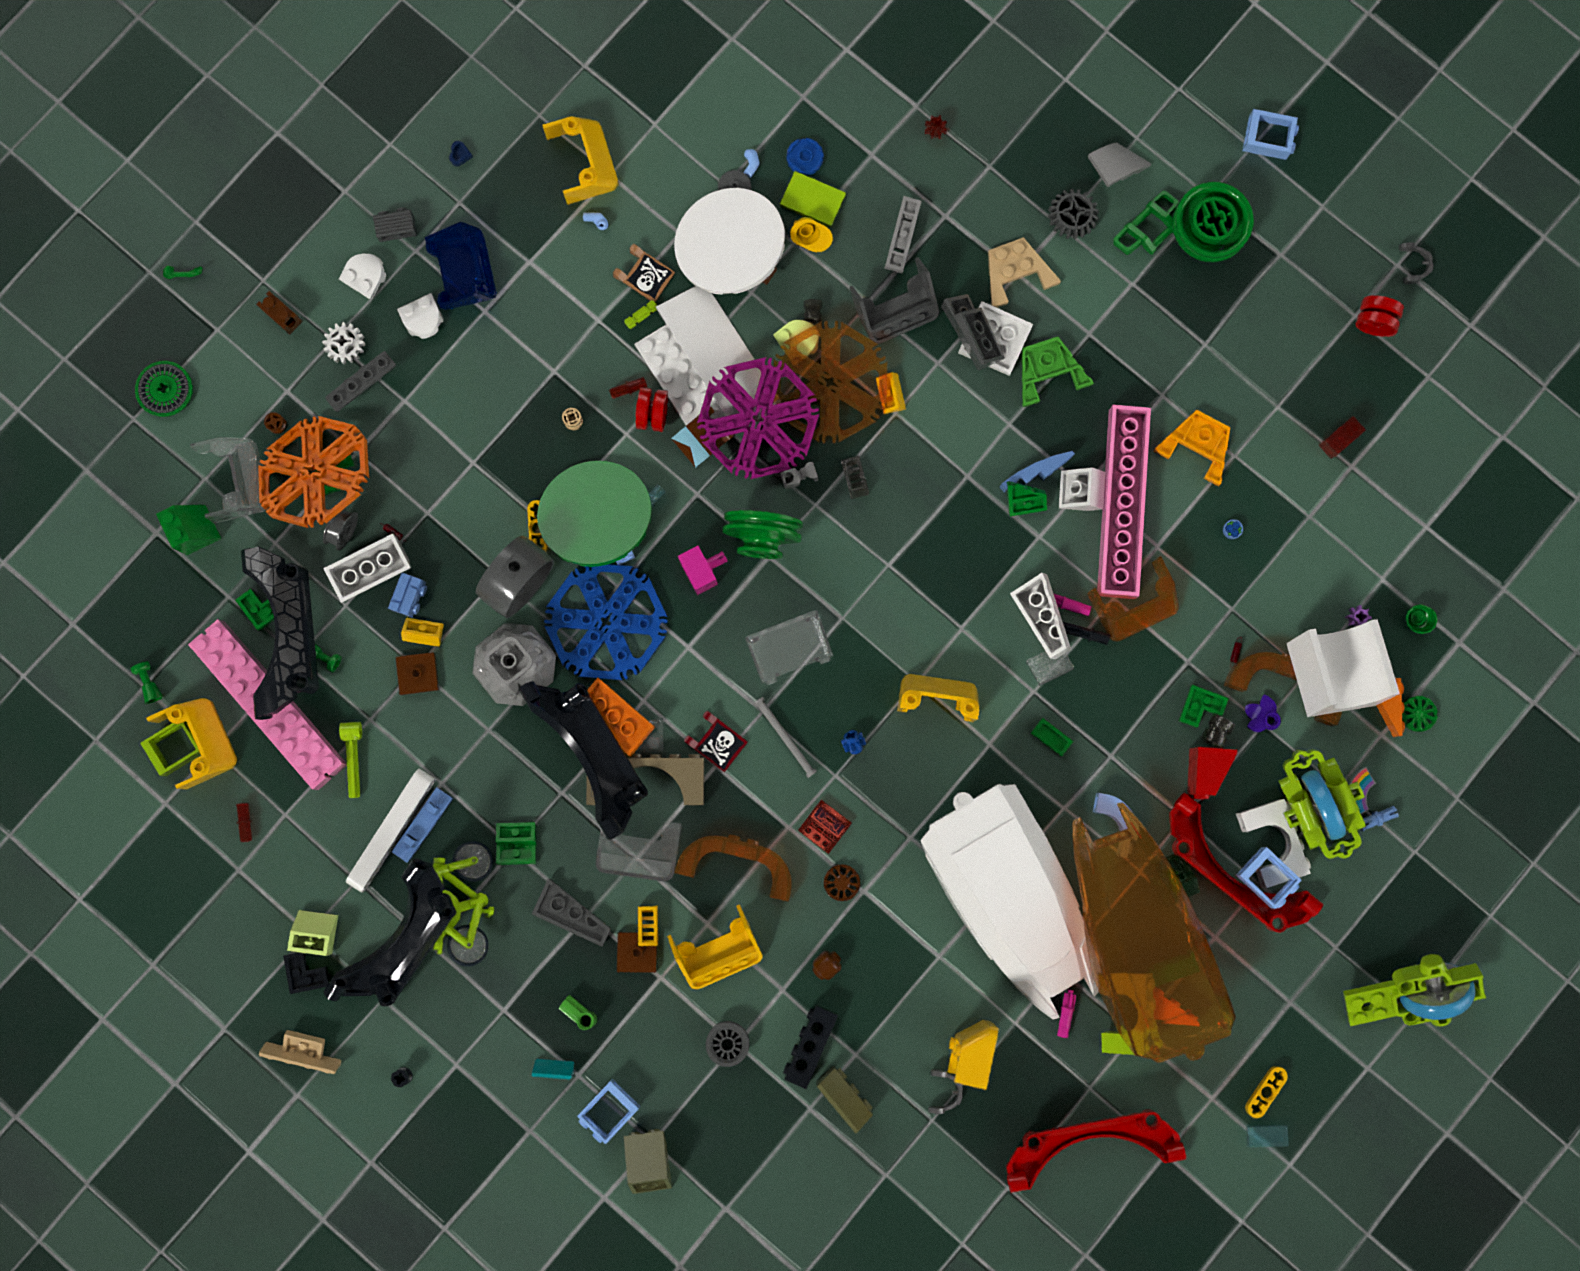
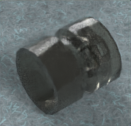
M1212 714L1208 722L1209 728H1205L1200 738L1213 747L1224 749L1228 741L1227 735L1232 734L1236 725L1220 715Z

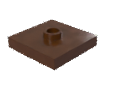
M435 652L396 657L399 695L439 691Z
M618 932L617 972L656 973L657 946H638V932ZM643 936V940H654V936Z

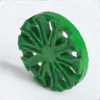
M1414 696L1404 702V711L1410 712V714L1405 715L1402 713V721H1404L1405 726L1409 730L1423 732L1433 727L1438 718V710L1429 698ZM1411 718L1410 723H1407V719Z

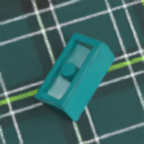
M536 1059L532 1076L570 1080L574 1076L575 1063L573 1061Z

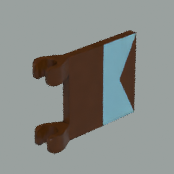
M711 406L708 411L709 417L715 412ZM699 415L671 438L695 468L713 454L701 442L707 441L709 438L700 439L701 435L706 434V429H698L697 426L705 425V422L697 423ZM734 434L717 438L715 441L716 447L719 449Z

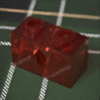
M1352 416L1320 443L1319 446L1332 459L1366 429Z

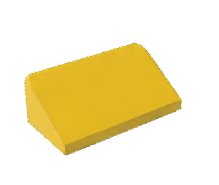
M891 372L876 377L883 413L888 414L905 410L906 407L898 374Z
M406 617L401 631L402 640L439 647L444 624Z

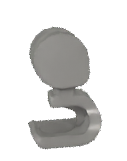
M808 462L799 471L793 468L780 474L785 489L799 486L801 480H805L806 477L818 481L813 462Z

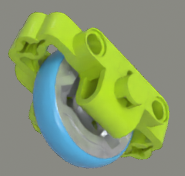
M1299 749L1294 751L1292 757L1283 763V769L1287 777L1278 780L1291 807L1290 810L1283 812L1290 829L1299 825L1309 849L1311 850L1319 846L1321 852L1327 858L1332 859L1337 856L1340 858L1350 857L1353 850L1360 847L1362 843L1357 830L1366 827L1356 802L1365 798L1359 783L1354 782L1348 785L1334 757L1325 761L1322 753L1316 749L1308 751ZM1299 755L1306 757L1304 758V763L1297 761L1299 760ZM1316 759L1321 775L1316 770L1304 773L1301 777L1303 789L1296 774H1293L1292 769L1295 767L1305 769L1310 766L1312 760ZM1320 827H1323L1331 840H1335L1332 843V847L1327 848V841ZM1346 830L1352 836L1349 840L1342 838L1346 835ZM1341 844H1343L1344 846H1346V847L1344 848V850H1345L1344 852H1341V851L1339 850V849L1341 848V847H1340Z

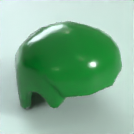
M1423 604L1412 606L1405 616L1407 627L1418 634L1430 633L1438 622L1436 612Z

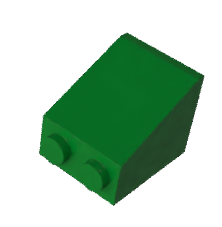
M173 505L156 513L171 548L185 555L196 552L222 539L206 505Z

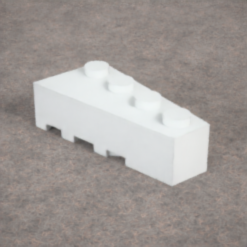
M1041 573L1010 593L1051 659H1057L1071 650L1047 574Z

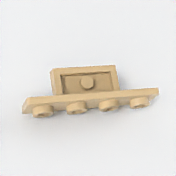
M287 1030L284 1034L283 1046L266 1042L259 1051V1056L302 1066L307 1069L323 1071L324 1073L335 1074L341 1065V1060L323 1056L325 1039Z

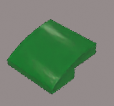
M535 822L496 823L497 865L536 864Z

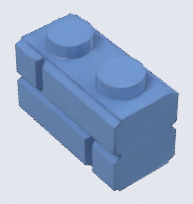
M401 573L388 609L413 618V615H417L419 612L420 604L418 602L420 597H424L427 591L426 582Z

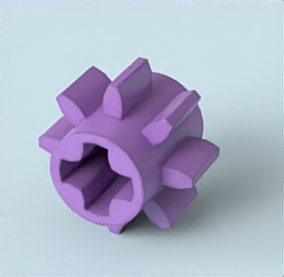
M1361 605L1357 606L1356 610L1350 608V615L1345 616L1350 622L1348 626L1354 625L1356 627L1372 619L1368 615L1369 609L1364 610Z

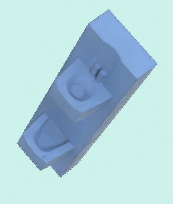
M436 787L394 847L392 853L409 863L454 798Z

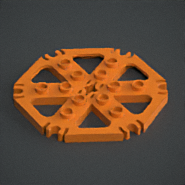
M314 416L311 424L307 419H304L303 422H298L267 448L268 451H265L264 454L268 459L266 461L260 460V463L264 466L258 465L259 503L271 518L306 528L309 525L313 528L315 520L320 525H323L324 522L328 523L361 495L359 492H363L364 489L359 484L362 482L368 483L365 477L369 478L368 447L366 437L353 424L318 416V420ZM326 429L344 432V434L323 450L322 434ZM301 436L302 458L283 453L285 447ZM359 451L360 469L354 472L335 467L352 452ZM278 472L291 476L270 494L269 478L272 473ZM325 485L347 491V496L332 509H326ZM304 493V515L297 517L286 514L285 508Z

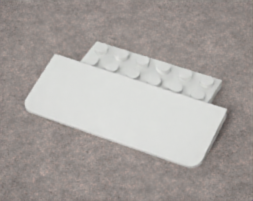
M696 286L656 306L666 325L634 344L661 388L668 390V399L685 425L689 424L700 414L709 380L716 386L717 383L712 380V377L714 376L717 380L722 379V374L719 372L720 369L727 375L728 372L723 367L755 360L713 294ZM752 368L735 374V380L753 399L760 380L761 371L758 368ZM717 392L713 395L710 406L715 412L710 418L716 419L739 413L723 394ZM777 393L772 405L781 403ZM760 408L757 416H753L755 423L763 419L761 417L762 408Z

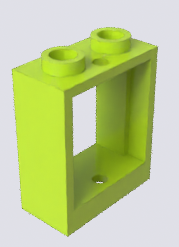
M187 722L181 724L171 723L140 743L160 776L170 775L201 755ZM183 727L196 750L169 766L156 744Z

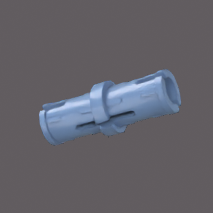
M1391 806L1380 812H1372V815L1363 818L1366 827L1360 830L1363 832L1366 829L1376 825L1381 826L1384 822L1397 818L1399 816L1398 813H1394L1397 811L1396 808Z

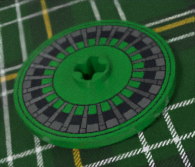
M159 361L150 364L139 374L135 384V395L140 406L148 413L158 417H169L181 412L190 402L193 393L192 380L187 371L180 365L170 361ZM163 385H165L166 387H168V388L165 389V391H166L165 393H163L162 391H160V390L163 389V387H162Z

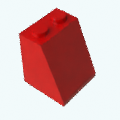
M1208 747L1189 749L1187 794L1193 795V799L1199 800L1215 796L1237 755V750Z

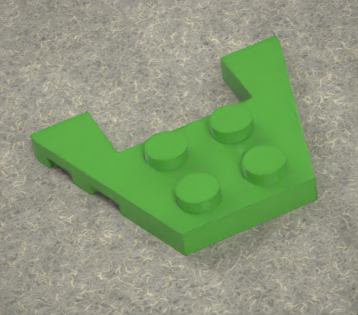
M1059 337L1022 348L1023 408L1040 402L1035 383L1070 372L1076 390L1094 384L1093 380L1087 376L1082 366L1072 357V353Z

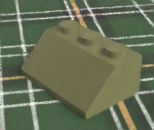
M833 1066L816 1081L817 1087L856 1134L873 1116L871 1111L873 1107L866 1098L862 1100L859 1097L860 1091L853 1083L850 1085L845 1080L847 1075L841 1068L837 1070Z

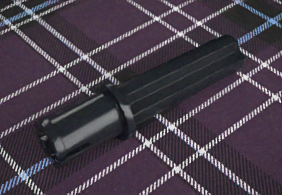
M1063 622L1066 634L1088 639V642L1094 641L1105 645L1109 642L1110 633L1094 630L1093 627L1088 629Z

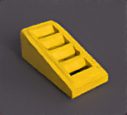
M638 906V946H658V906ZM653 912L654 916H643V913ZM643 920H654V924H643ZM643 928H654V932H643ZM643 936H654V940H643Z

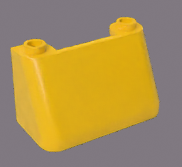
M908 674L902 679L897 711L907 713L908 709H915L920 705L921 696L956 700L955 710L961 712L964 721L974 722L978 720V690L974 684Z

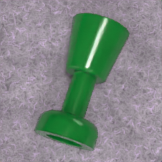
M315 644L316 659L318 658L327 663L326 668L329 672H335L341 663L342 656L334 654L330 657L323 653L322 649Z
M148 661L136 664L130 668L132 674L140 675L143 683L142 692L145 704H151L164 698L155 682L150 681L147 672L150 670L151 665Z

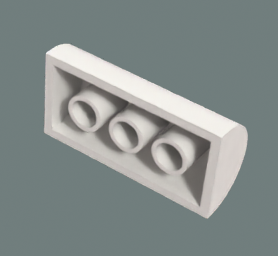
M391 534L323 569L340 602L343 603L410 569L411 564L401 543L394 534Z

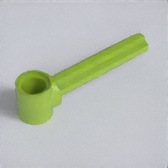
M361 722L340 723V739L346 741L349 798H359L360 780L357 740L362 739Z

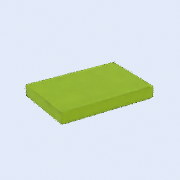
M795 171L780 206L804 217L812 218L816 222L831 228L846 193Z

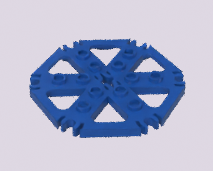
M608 564L592 567V571H590L589 567H585L586 571L583 574L579 573V570L576 568L575 573L578 577L576 578L573 571H571L546 606L547 608H554V610H545V613L552 614V619L544 620V622L553 626H545L562 665L564 666L569 660L570 662L566 664L565 668L568 670L572 665H575L576 670L573 674L578 675L582 669L578 677L623 681L621 673H623L624 678L627 680L629 679L627 676V671L629 670L638 675L635 666L639 668L641 673L666 637L658 634L667 633V630L660 629V625L668 623V620L660 619V617H668L649 577L643 583L646 580V574H643L641 578H637L636 574L639 571L637 568L630 574L634 568L633 566ZM600 572L620 573L623 575L622 583L609 601H607L597 580V575ZM572 585H578L590 610L562 608L560 601ZM644 590L648 593L655 608L652 615L625 613L640 591ZM610 616L609 621L611 622V624L605 625L602 628V618L607 619ZM560 628L588 630L570 653L564 650L557 635V631ZM622 633L650 635L652 642L640 658H634ZM605 641L615 663V668L612 671L592 670L589 668V663Z

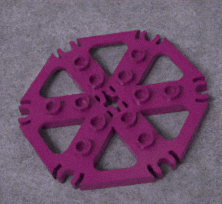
M767 357L726 366L723 368L727 370V375L723 370H719L722 374L721 380H717L714 376L712 377V380L717 383L716 386L709 380L697 423L705 422V425L697 426L698 429H706V434L701 435L700 439L709 438L707 441L701 442L731 474L734 467H737L734 472L735 476H738L740 470L745 471V479L749 477V471H751L750 479L784 472L792 469L788 462L794 467L797 466L794 463L795 457H800L801 460H804L803 455L799 453L800 451L807 456L819 414L811 415V412L815 413L819 411V408L812 409L810 404L817 400L816 398L808 400L809 396L814 395L813 392L785 362L783 369L780 370L782 366V361L780 360L776 367L771 365L772 358H769L767 365H765ZM752 368H758L761 371L754 399L735 380L737 372ZM782 377L789 378L800 390V397L796 400L772 405L780 379ZM717 392L723 394L739 413L716 419L710 418L708 411L713 395ZM760 408H762L761 417L763 418V422L759 421L755 429L756 423L755 419H753V416H757V414L760 411ZM804 418L807 420V428L803 441L800 444H795L777 425ZM744 432L737 457L733 460L728 459L715 445L717 438ZM762 438L780 455L781 462L778 465L761 469L756 467L755 461Z

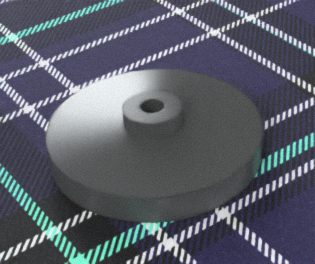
M728 171L721 176L718 182V190L727 188L751 190V181L741 171Z

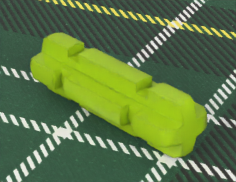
M653 300L648 302L646 307L643 306L633 313L632 317L629 316L624 320L629 329L635 327L637 322L639 324L649 317L651 312L657 311V304Z

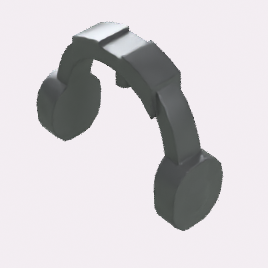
M1412 242L1399 245V251L1419 252L1425 259V261H1422V264L1426 265V270L1422 275L1405 277L1403 279L1404 284L1418 283L1420 279H1423L1432 272L1434 264L1432 262L1433 257L1429 251L1415 246V243Z
M931 1070V1076L949 1078L954 1082L955 1077L947 1074V1071ZM955 1083L957 1091H952V1094L957 1096L950 1105L929 1106L928 1112L944 1114L945 1111L959 1105L963 1098L962 1084Z

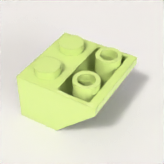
M299 910L290 931L287 951L324 956L332 955L338 915Z

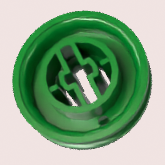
M1221 182L1202 183L1189 190L1178 204L1173 216V232L1179 246L1191 257L1204 262H1220L1238 253L1249 239L1254 224L1253 211L1247 198L1235 187Z
M750 510L729 511L724 514V519L729 524L723 526V533L739 538L744 543L742 547L737 548V553L740 555L760 559L783 558V553L778 551L779 545L801 542L802 536L797 533V530L803 528V522L797 518L777 513Z

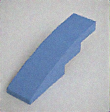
M1070 451L1038 461L1011 476L1000 485V488L1005 493L1007 491V481L1014 483L1019 481L1022 485H1027L1037 476L1044 481L1070 460L1075 453Z

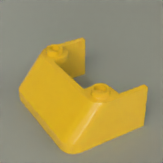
M570 116L542 125L547 140L565 134L570 136L581 134L591 167L580 172V186L563 190L567 205L614 191L617 188L618 178L602 127L598 121Z
M200 698L176 704L146 717L147 721L160 723L167 719L174 724L187 722L201 756L194 759L190 764V771L193 777L176 784V789L187 790L235 767L237 757L211 700Z
M740 904L736 906L740 918H736L731 922L729 926L731 932L701 946L695 947L692 942H682L676 945L672 936H667L675 960L692 989L706 987L751 967L762 960V953Z
M981 1020L955 1034V1037H951L949 1049L952 1050L947 1072L956 1074L955 1083L987 1089L998 1036V1027L991 1021Z

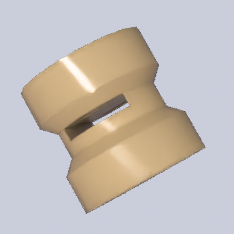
M568 408L563 412L562 420L569 430H578L582 426L583 418L576 408Z

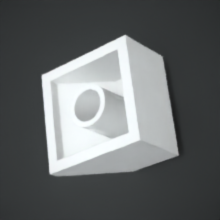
M1095 468L1061 471L1059 508L1084 511L1102 510L1104 507L1106 472Z

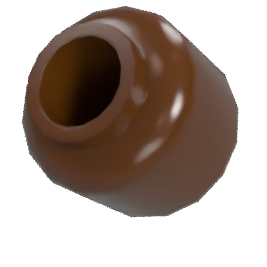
M823 951L813 961L812 970L819 979L830 980L841 970V958L834 951L832 953Z

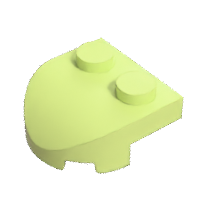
M793 320L773 334L789 360L795 366L809 355H813L818 349L820 334L818 329L810 322Z

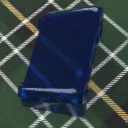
M460 221L425 237L427 252L438 258L445 290L438 293L437 302L441 309H454L489 301L496 297V287L485 237L478 227Z

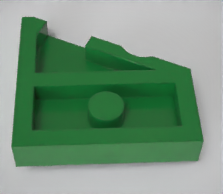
M1007 481L1008 513L1010 517L1047 511V494L1045 490Z

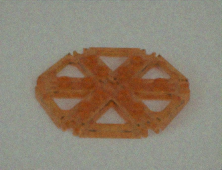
M822 321L783 342L790 347L788 349L784 345L780 346L785 351L783 356L775 355L778 360H782L780 370L783 369L785 362L793 372L810 381L806 386L814 395L809 396L808 400L811 398L820 399V425L814 430L812 437L819 443L820 434L823 435L822 443H825L826 436H831L832 443H835V435H838L839 443L877 422L870 416L872 415L875 419H879L880 416L875 413V410L879 408L884 411L885 409L879 402L884 405L887 404V362L880 364L886 357L878 358L876 356L881 347L873 351L872 348L877 346V343L843 322H840V330L837 329L838 321H835L834 328H829L828 321H825V329H822ZM813 335L820 336L821 365L797 351V345ZM849 336L864 346L862 354L840 365L841 337ZM774 359V367H776L778 361ZM871 370H875L879 373V393L877 396L872 397L850 382ZM823 378H834L833 382L836 386L831 385L827 387V382ZM780 379L773 403L778 400L781 402L776 404L796 400L801 395L800 390L797 389L788 395L781 392ZM839 400L861 412L863 420L846 430L840 429ZM797 419L786 422L805 434L807 426Z

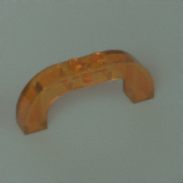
M1260 652L1237 662L1228 673L1224 686L1240 692L1247 691L1253 674L1262 669L1296 681L1297 679L1290 655ZM1342 712L1315 716L1314 720L1329 726H1337Z
M729 834L728 838L723 836L703 837L691 843L683 851L677 862L675 873L692 878L695 877L700 859L710 852H722L761 862L772 873L773 885L770 897L789 902L792 885L789 869L777 853L766 847L759 846V841L748 839L747 842L739 841V836Z

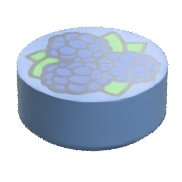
M1229 520L1223 526V534L1228 539H1236L1243 533V526L1238 520Z

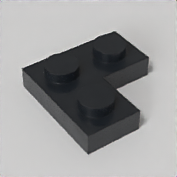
M297 952L283 955L290 994L327 987L330 982L327 966L308 970L305 953Z

